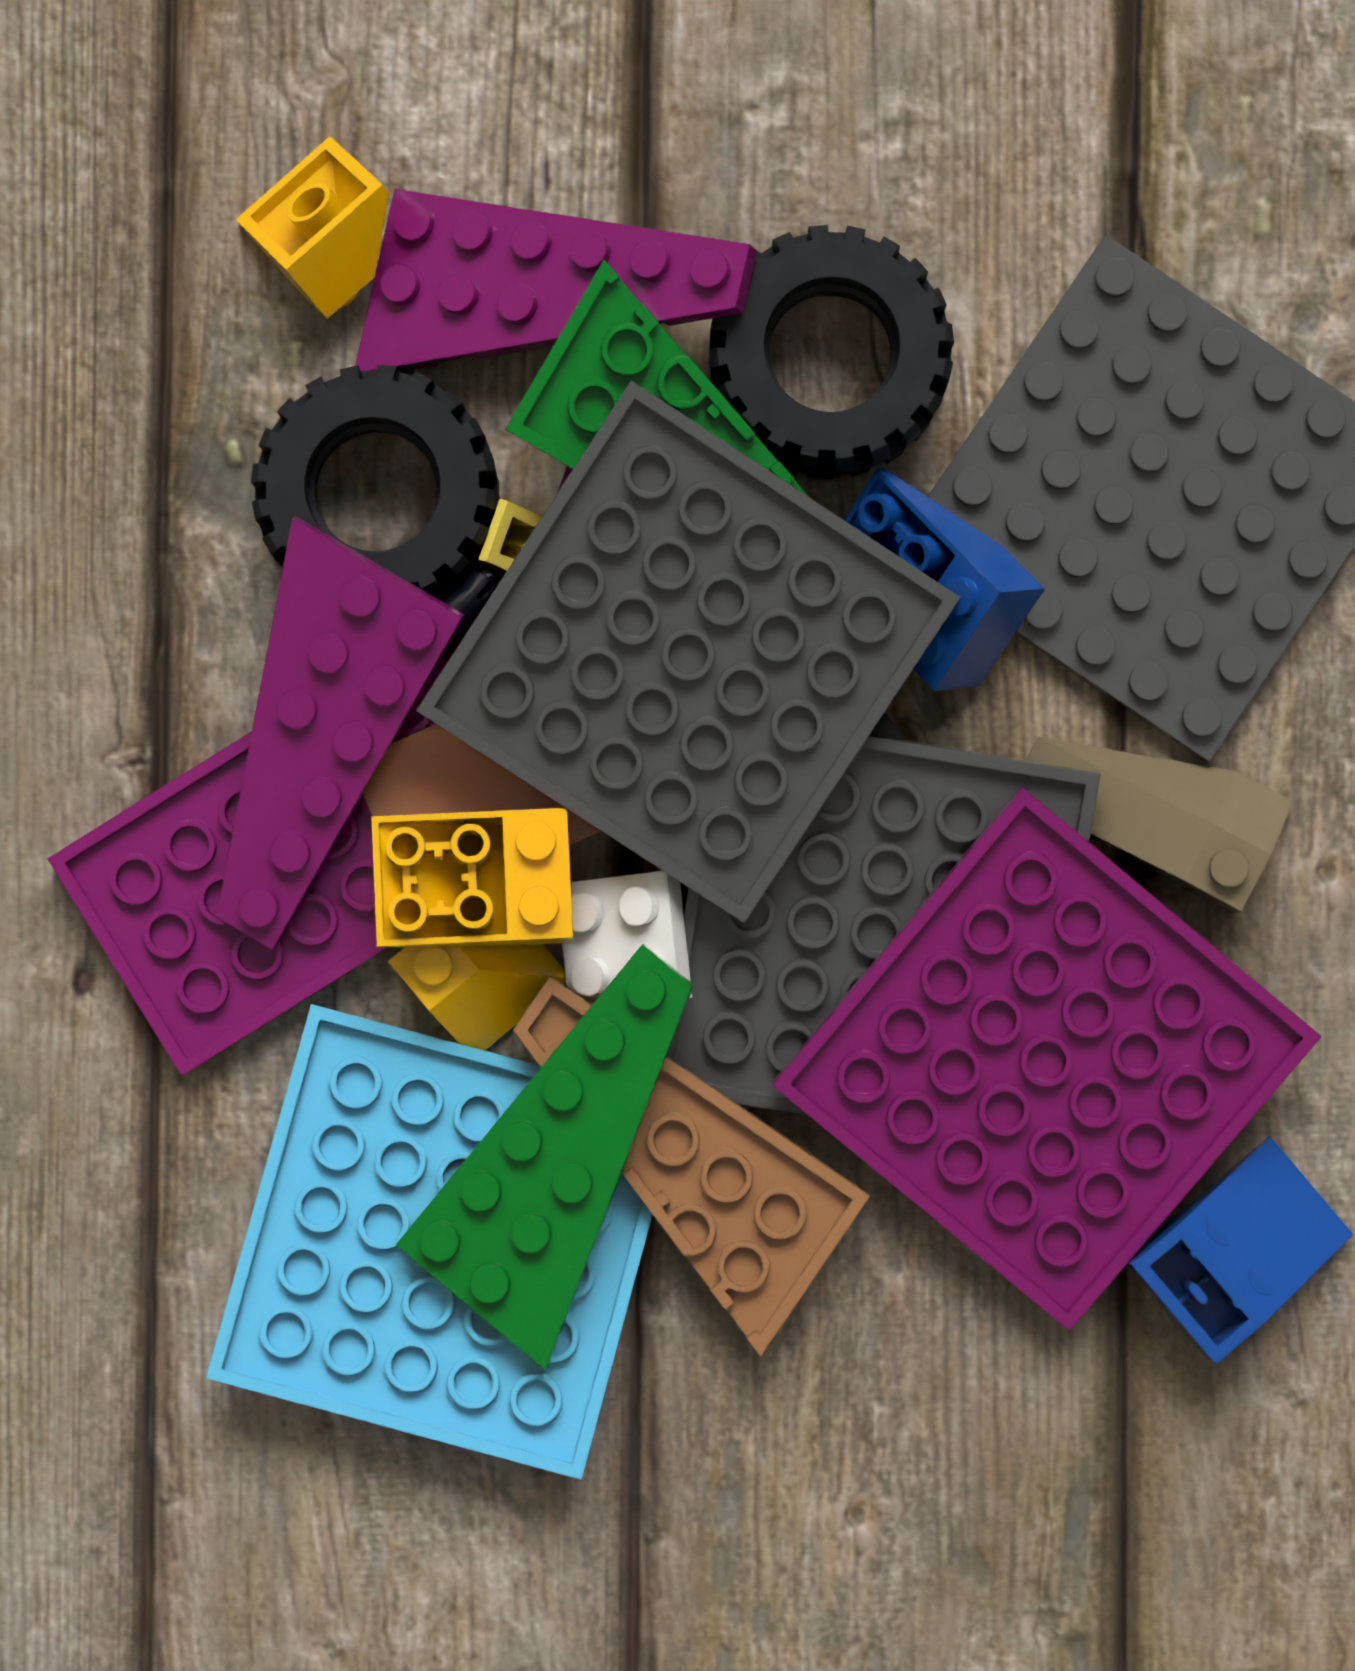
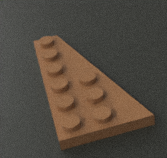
M550 976L513 1031L540 1067H542L592 1004ZM667 1056L650 1097L651 1100L643 1121L640 1123L630 1149L629 1157L623 1170V1176L681 1253L686 1256L710 1288V1291L722 1307L727 1310L761 1357L861 1211L870 1194Z

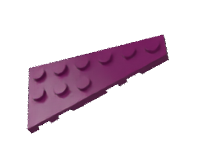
M394 189L355 366L358 365L361 371H376L377 365L397 366L398 369L408 367L422 369L438 366V362L472 356L480 359L554 346L603 260L610 265L621 281L641 304L650 311L659 324L665 323L668 326L742 314L757 250L746 243Z
M297 516L292 518L216 916L270 949H273L280 940L465 616L458 610Z

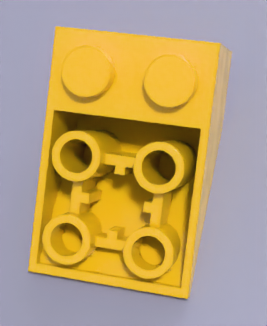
M567 808L371 816L377 947L517 946L573 943Z

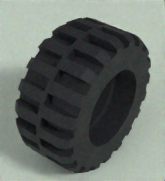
M828 225L808 227V234L793 238L791 232H788L773 239L772 247L763 253L756 252L744 312L742 314L712 319L709 342L711 383L755 432V435L773 456L782 463L788 472L793 474L796 473V470L814 473V478L833 479L834 474L850 472L851 477L870 472L872 466L881 462L888 464L902 455L904 449L914 440L917 441L928 428L930 421L941 404L950 380L953 366L951 355L954 336L952 323L947 322L945 315L947 304L940 289L932 288L926 279L928 271L916 258L908 261L899 253V244L886 237H883L881 242L864 237L866 229L847 226L846 233L828 232ZM817 296L845 297L862 304L878 317L887 333L890 344L889 369L881 386L863 403L843 411L825 412L801 405L783 390L771 366L770 343L780 319L797 303Z
M357 365L340 369L341 376L326 382L321 376L306 384L305 387L308 392L295 402L289 398L277 411L280 418L273 429H265L258 444L262 450L259 463L253 464L251 484L255 487V501H252L255 521L261 528L264 536L262 539L269 552L283 568L292 518L297 516L430 595L437 597L442 593L446 594L472 568L476 561L479 562L478 559L497 508V501L500 499L495 461L485 434L477 420L472 418L465 409L463 402L451 391H443L434 384L433 379L415 372L413 376L400 373L397 366L377 365L376 371H361ZM369 433L393 434L414 444L430 462L436 479L435 506L425 527L407 543L384 551L361 550L338 539L325 525L317 503L318 478L326 460L345 442Z

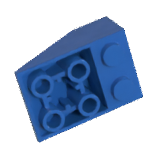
M877 468L844 520L961 597L913 670L934 691L980 686L1045 588L1003 546L885 468Z
M1269 1136L1153 1234L1127 1265L1208 1360L1217 1364L1260 1328L1354 1234Z

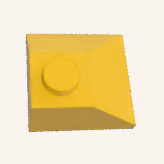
M329 136L235 220L299 292L328 319L339 308L350 304L358 296L360 290L375 277L389 192L381 182Z
M544 944L405 947L388 961L425 1007L459 1044L484 1051L517 1025L550 976L561 984H566L565 969Z

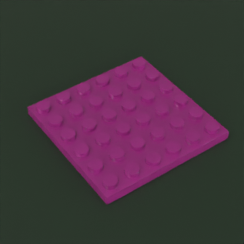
M1021 786L772 1081V1086L1070 1331L1322 1036Z

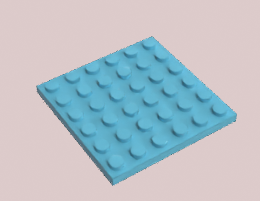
M311 1004L206 1378L582 1480L652 1213L622 1173L594 1249L591 1251L581 1277L574 1301L558 1337L548 1368L544 1370L396 1246L397 1242L539 1071L540 1065Z

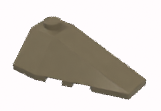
M1043 737L1036 739L1026 758L1028 761L1099 772L1101 775L1090 838L1230 913L1242 912L1272 856L1293 802L1238 771Z

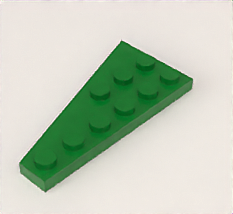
M603 260L505 430L573 470L632 380L807 495L794 480L795 478L755 435V432L697 365L681 350L661 327L657 319L641 304L610 265Z
M642 944L396 1244L397 1247L544 1370L548 1368L566 1316L574 1301L581 1277L591 1251L594 1249L628 1160L630 1149L640 1123L643 1121L653 1089L694 987V984L645 944Z

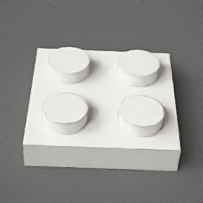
M664 871L571 882L573 943H562L567 988L593 1005L642 944L648 946L691 982L680 881Z

